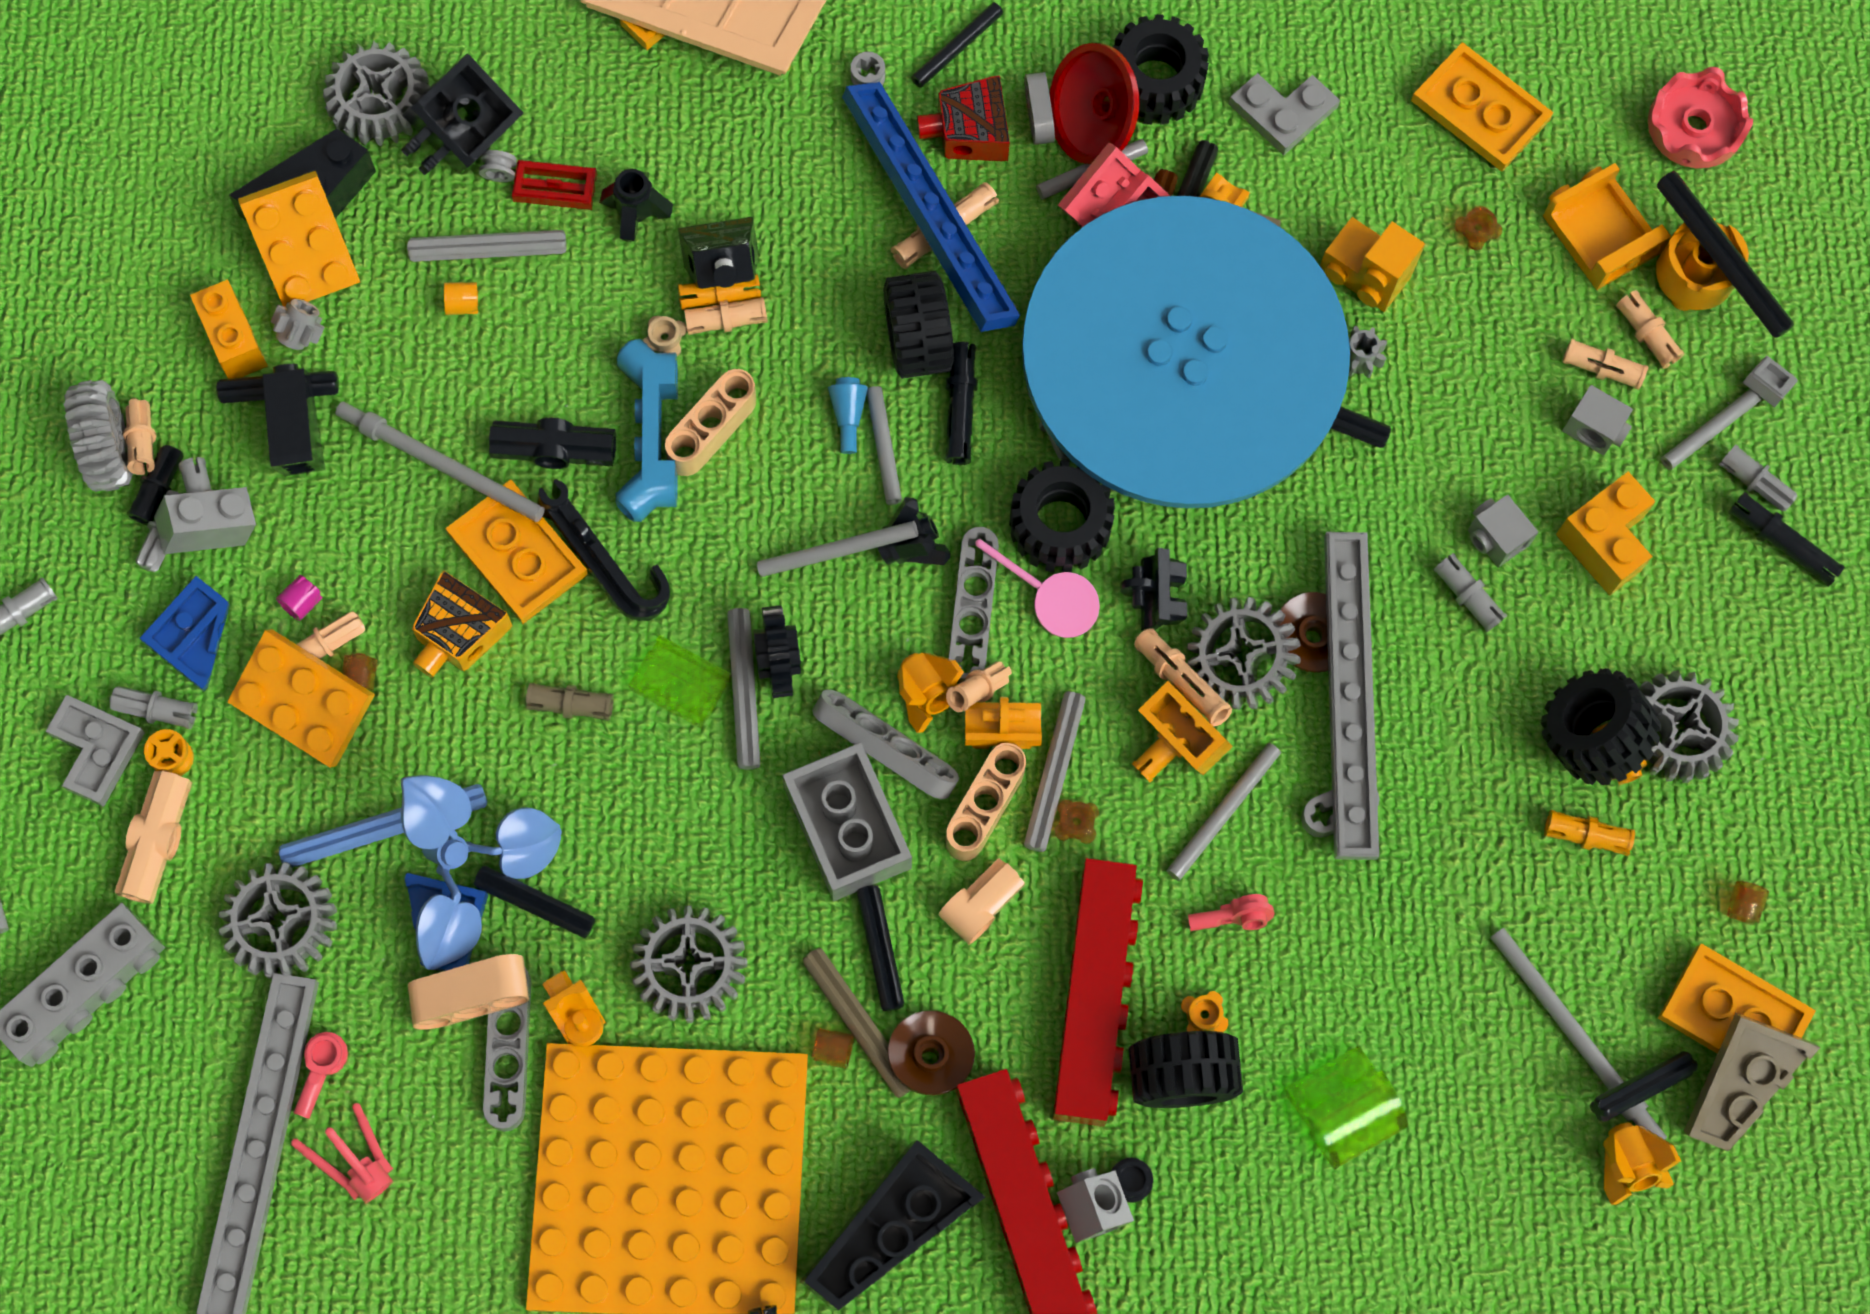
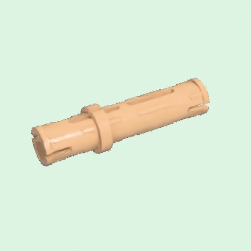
M983 182L967 196L954 203V206L967 225L983 212L998 204L999 199L996 197L995 190L987 182ZM917 225V230L905 240L893 246L891 253L894 254L893 258L899 266L907 269L917 259L932 249Z
M1153 628L1146 629L1139 634L1135 640L1134 647L1155 666L1154 671L1161 679H1168L1208 719L1212 726H1219L1229 718L1232 713L1231 705L1225 702L1185 662V655L1180 650L1172 649ZM1167 661H1168L1176 670H1174V669L1167 663ZM1189 684H1191L1203 697H1201Z

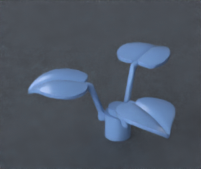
M428 775L408 776L401 779V822L404 834L413 845L422 848V852L428 860L438 864L436 872L443 877L452 895L451 899L442 894L431 896L424 903L417 917L416 946L419 958L426 969L435 970L468 954L477 944L482 931V920L478 909L469 902H460L461 893L449 873L450 869L458 868L467 860L468 852H477L488 855H500V870L506 876L514 879L532 877L541 872L554 858L560 845L562 831L560 825L542 811L530 807H522L510 811L500 821L496 831L498 847L473 844L459 837L455 831L465 825L471 816V803L466 792L459 785L440 777Z

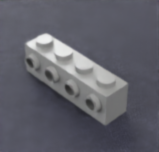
M120 903L0 1010V1040L19 1061L30 1067H33L36 1063L42 1064L58 1051L59 1046L57 1044L68 1034L78 1033L91 1022L93 1018L91 1014L104 1002L106 1004L111 1003L121 996L126 989L125 984L138 972L142 974L151 969L160 958L159 953L166 947L133 911L123 903Z

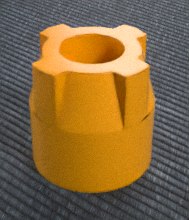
M444 282L445 315L478 314L477 282Z

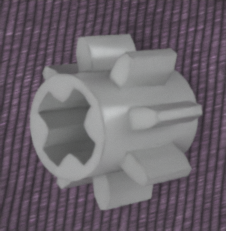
M293 299L291 302H287L286 307L278 305L270 321L275 324L273 331L277 332L276 339L286 347L296 350L308 347L310 342L317 344L325 328L320 324L322 318L318 317L320 314L319 310L313 304L301 299Z
M1357 326L1353 327L1349 338V376L1354 375V373H1364L1367 378H1370L1373 372V365L1380 368L1383 367L1386 357L1381 352L1384 351L1387 340H1379L1375 334V328L1359 330Z

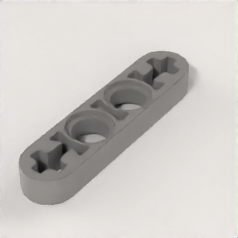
M974 527L968 530L962 540L949 659L956 660L959 663L963 661L965 645L973 646L972 663L979 666L972 667L970 672L973 670H983L986 666L997 561L983 552L982 566H974L975 548L968 546H975L976 540L982 539L998 551L999 548L997 536L993 531L985 527ZM976 576L982 578L987 584V590L979 596L970 595L964 588V583L968 578ZM969 615L978 617L983 623V629L975 635L965 634L959 626L960 621L964 617ZM963 673L957 683L960 684L965 681L969 673Z
M834 690L822 691L812 710L817 720L852 744L862 743L867 754L930 796L938 799L949 798L959 780V775L955 769L842 693Z
M526 968L529 1001L521 1006L488 1014L483 1112L487 1122L496 1130L503 1132L512 1131L524 1120L526 1108L531 976ZM513 1012L520 1017V1028L512 1035H502L497 1030V1021L502 1014ZM505 1055L514 1056L519 1064L516 1074L508 1079L499 1078L494 1070L496 1061ZM494 1085L504 1088L518 1086L516 1093L508 1090V1103L511 1107L516 1108L515 1114H508L506 1122H501L500 1117L493 1113V1108L501 1107L502 1092L500 1090L493 1092Z

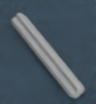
M563 230L417 237L408 239L407 243L408 257L412 262L563 254L567 248L566 234Z
M747 608L730 609L727 614L737 763L740 769L749 770L760 767L750 611Z
M1067 691L1063 695L1024 846L1033 851L1044 852L1047 848L1086 700L1085 696L1079 693Z

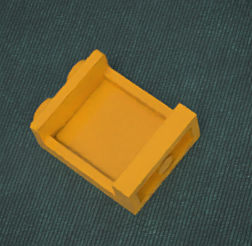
M1616 163L1605 169H1602L1601 166L1592 169L1583 176L1580 183L1573 187L1567 184L1557 189L1550 195V203L1543 214L1544 219L1596 290L1660 255L1671 238L1663 224L1652 230L1616 180V176L1620 171Z

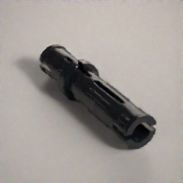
M969 342L953 343L954 362L950 371V378H946V389L949 391L945 461L952 463L953 459V465H967L971 463L974 391H977L978 380L974 378L976 345H969Z
M1746 492L1738 498L1737 503L1735 502L1728 511L1729 514L1734 515L1757 532L1756 538L1762 542L1765 539L1824 582V585L1827 587L1835 581V576L1838 577L1845 568L1843 564L1838 563L1784 523L1781 514L1778 512L1772 514L1748 496Z

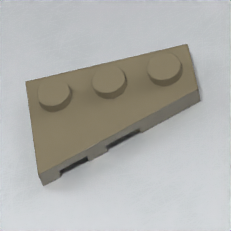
M1735 1013L1684 1132L1692 1138L1729 1151L1763 1113V1106L1779 1088L1784 1089L1794 1078L1792 1076L1794 1071L1807 1057L1811 1059L1820 1047L1811 1041Z

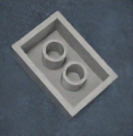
M862 743L783 774L784 789L833 902L858 892L860 888L872 886L912 869V856Z

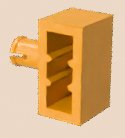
M1167 681L1138 709L1159 732L1157 734L1159 739L1132 765L1151 783L1154 780L1153 778L1176 756L1179 758L1183 756L1196 771L1204 775L1233 746L1176 687Z

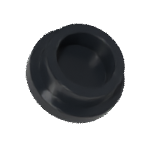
M1126 1158L1116 1163L1111 1171H1116L1127 1202L1135 1203L1146 1198L1153 1187V1174L1149 1166L1137 1158Z

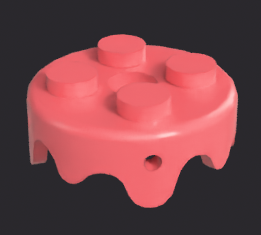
M1708 67L1698 73L1679 72L1674 75L1661 90L1659 89L1648 115L1649 134L1659 151L1671 161L1694 169L1711 168L1730 159L1739 150L1753 125V118H1750L1748 113L1746 94L1743 91L1737 92L1729 88L1725 83L1724 72L1717 67ZM1696 116L1702 118L1707 128L1703 130L1693 128L1688 123V117Z

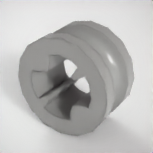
M862 52L855 56L851 62V81L853 85L880 82L883 86L885 82V62L883 58L874 52ZM870 67L875 68V75L869 73L866 77L861 76V69L867 71Z
M487 150L481 155V160L485 164L480 166L479 174L483 178L495 182H510L514 180L515 172L511 169L517 164V158L514 155L499 150Z

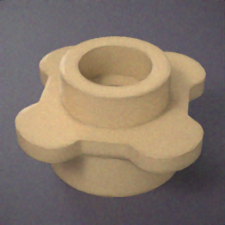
M653 316L648 321V337L644 338L643 341L654 352H676L677 356H679L681 353V338L686 335L687 327L680 320L675 321L667 316ZM663 334H667L669 336L666 340H663L661 338Z

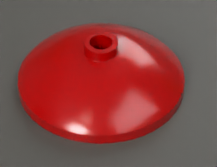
M1101 43L1080 45L1069 52L1059 64L1051 83L1049 95L1055 138L1058 144L1075 161L1092 164L1108 143L1116 146L1121 152L1127 146L1137 124L1140 99L1134 72L1127 59L1117 49Z

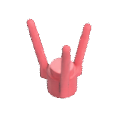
M354 1103L352 1109L374 1157V1162H372L369 1156L359 1161L333 1128L328 1127L325 1130L327 1137L352 1167L347 1172L351 1180L300 1140L293 1139L291 1145L345 1188L353 1200L360 1197L366 1204L383 1193L394 1182L388 1175L393 1170V1167L384 1157L361 1105Z

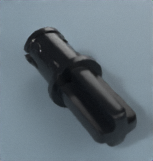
M170 445L160 448L154 460V470L150 473L148 472L147 476H142L140 479L142 485L127 512L131 519L143 525H148L149 521L154 520L164 495H166L167 491L172 490L169 486L179 467V463L183 459V453Z

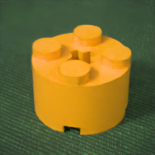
M1685 223L1680 225L1671 236L1656 262V277L1659 286L1672 301L1674 307L1679 310H1707L1716 307L1728 298L1735 287ZM1717 223L1748 263V247L1739 231L1731 225L1726 227Z

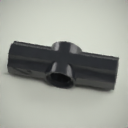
M542 418L537 421V424L493 421L489 433V454L491 458L533 461L534 464L548 469H563L568 467L569 463L613 466L616 457V430L573 426L572 423L559 418Z

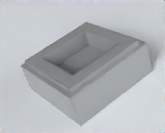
M1766 355L1743 383L1773 407H1776L1797 383L1798 379Z

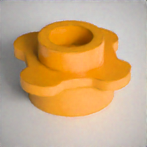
M1210 991L1207 995L1197 998L1187 996L1183 999L1181 1010L1187 1015L1189 1023L1186 1028L1187 1032H1224L1227 1029L1228 1019L1223 1016V998L1218 992ZM1207 1011L1209 1014L1208 1018H1202L1201 1012Z

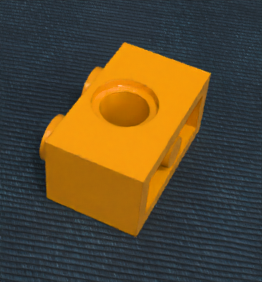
M228 279L190 295L217 359L228 379L242 378L268 367L242 306Z

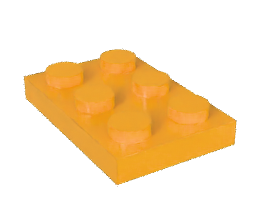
M1463 42L1414 92L1411 99L1415 105L1501 172L1551 120L1554 113Z
M316 170L238 198L240 207L284 307H286L287 302H291L293 299L309 302L360 283L359 276Z
M511 479L502 485L527 498ZM486 497L445 528L450 538L522 624L588 575L586 567L543 517L540 521L535 522L490 497Z
M270 629L264 631L227 702L331 768L338 765L375 694L275 630Z
M1701 943L1695 948L1658 1019L1718 1054L1735 1013L1802 1038L1816 1010Z

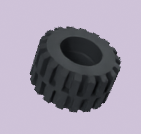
M1155 14L1154 20H1149L1147 16L1140 17L1138 25L1130 22L1125 26L1124 33H1118L1114 46H1112L1127 59L1134 72L1140 99L1138 116L1144 118L1143 123L1152 125V120H1159L1160 125L1169 124L1170 117H1173L1176 121L1184 118L1185 110L1190 113L1196 107L1197 100L1200 101L1209 66V63H1207L1209 57L1208 49L1203 48L1204 40L1200 34L1193 35L1194 27L1188 23L1185 26L1180 25V19L1173 16L1171 21L1163 20L1164 15ZM1147 61H1161L1173 67L1177 74L1168 79H1155L1145 75L1138 66Z
M928 271L886 278L883 289L886 322L892 358L899 376L904 379L950 372L954 362L953 337L946 293L936 271Z
M1061 460L1060 466L1054 467L1052 461L1045 462L1041 472L1036 467L1028 472L1027 480L1022 478L1018 483L1017 491L1013 494L1011 504L1010 535L1013 543L1018 542L1017 551L1022 557L1029 554V563L1035 567L1040 562L1046 564L1045 571L1054 573L1055 567H1062L1063 572H1072L1073 565L1075 564L1081 570L1088 566L1090 558L1096 561L1101 555L1102 548H1106L1115 516L1113 515L1115 509L1114 498H1109L1111 489L1103 484L1100 485V482L1086 474L1078 466L1077 468L1070 467V460ZM1052 502H1067L1082 512L1086 522L1074 531L1058 532L1048 528L1040 520L1038 511Z
M1600 668L1597 674H1594L1592 670L1585 671L1582 677L1576 679L1573 676L1567 680V686L1563 689L1559 687L1553 693L1556 697L1554 700L1548 701L1544 708L1548 714L1543 715L1541 718V725L1544 727V730L1541 731L1542 736L1550 750L1577 780L1581 778L1584 783L1591 785L1596 781L1600 785H1609L1614 778L1620 782L1627 779L1626 774L1632 770L1637 773L1643 768L1640 765L1643 760L1649 761L1654 753L1651 747L1658 746L1660 740L1659 735L1656 733L1661 730V724L1657 718L1658 714L1636 683L1630 677L1627 678L1624 673L1616 670L1612 674L1609 669ZM1607 720H1610V722L1603 729L1591 734V732L1598 725Z
M1217 1031L1170 1033L1142 1039L1128 1048L1133 1102L1151 1108L1202 1106L1225 1102L1243 1093L1238 1038L1230 1034Z

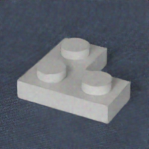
M1258 73L1237 90L1229 100V105L1283 155L1333 113L1340 103V99L1313 75L1288 97L1284 98Z
M69 695L65 696L45 731L51 737L82 750L62 786L67 791L102 807L105 806L145 734L141 728Z

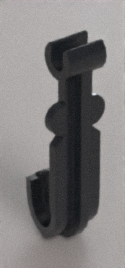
M555 479L552 488L554 499H550L545 491L540 488L537 504L545 509L543 517L553 521L614 606L624 616L634 620L649 621L656 618L666 608L670 597V586L658 565L653 566L649 573V578L658 596L650 600L643 599L570 502L567 486L562 481Z

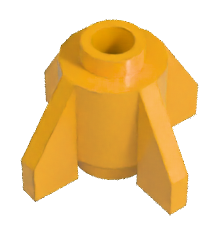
M914 653L906 657L901 663L897 673L899 694L906 702L908 720L917 733L925 731L933 719L931 715L941 713L949 707L946 693L949 688L958 685L957 682L964 673L956 660L931 653Z
M1629 1122L1619 1124L1608 1132L1609 1137L1603 1143L1605 1148L1604 1191L1611 1205H1617L1631 1196V1191H1643L1654 1185L1655 1187L1668 1189L1674 1185L1668 1170L1681 1162L1674 1145L1645 1127L1633 1126Z

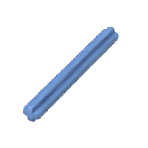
M480 784L462 788L469 797L471 812L487 806L486 795ZM402 807L283 844L279 847L280 860L282 863H289L293 868L404 833L401 822Z

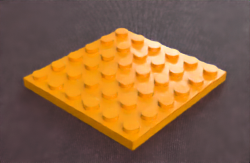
M547 1043L526 1310L583 1314H748L749 1310L761 1307L762 1314H764L765 1306L777 1305V1314H795L808 1054L605 1045L579 1047L574 1044Z

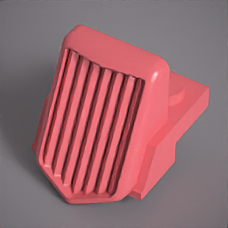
M1108 143L1060 201L1058 206L1082 228L1099 216L1120 206L1140 200L1170 195L1148 174L1141 171L1116 146Z

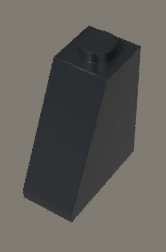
M283 364L273 367L274 373L263 374L271 467L285 477L326 470L310 373L304 368L298 369V364Z

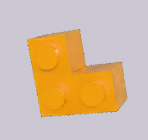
M1351 217L1326 249L1320 267L1330 281L1337 285H1344L1355 292L1358 298L1367 306L1377 307L1385 312L1412 277L1425 243L1393 221L1380 236L1354 217Z
M1628 471L1571 514L1556 533V536L1609 596L1639 574L1653 557L1629 529L1645 517L1656 501Z

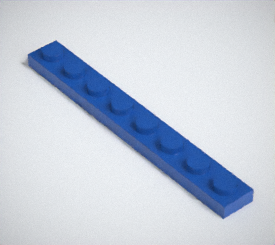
M876 82L846 86L842 96L843 100L979 330L984 332L1015 326L1020 317L1018 310L882 84Z

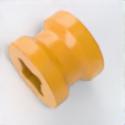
M162 729L156 731L145 743V759L156 771H166L183 776L193 765L194 753L192 747L180 733L174 730Z

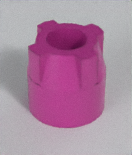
M299 575L276 597V601L290 616L297 621H301L323 597L316 586L303 575Z

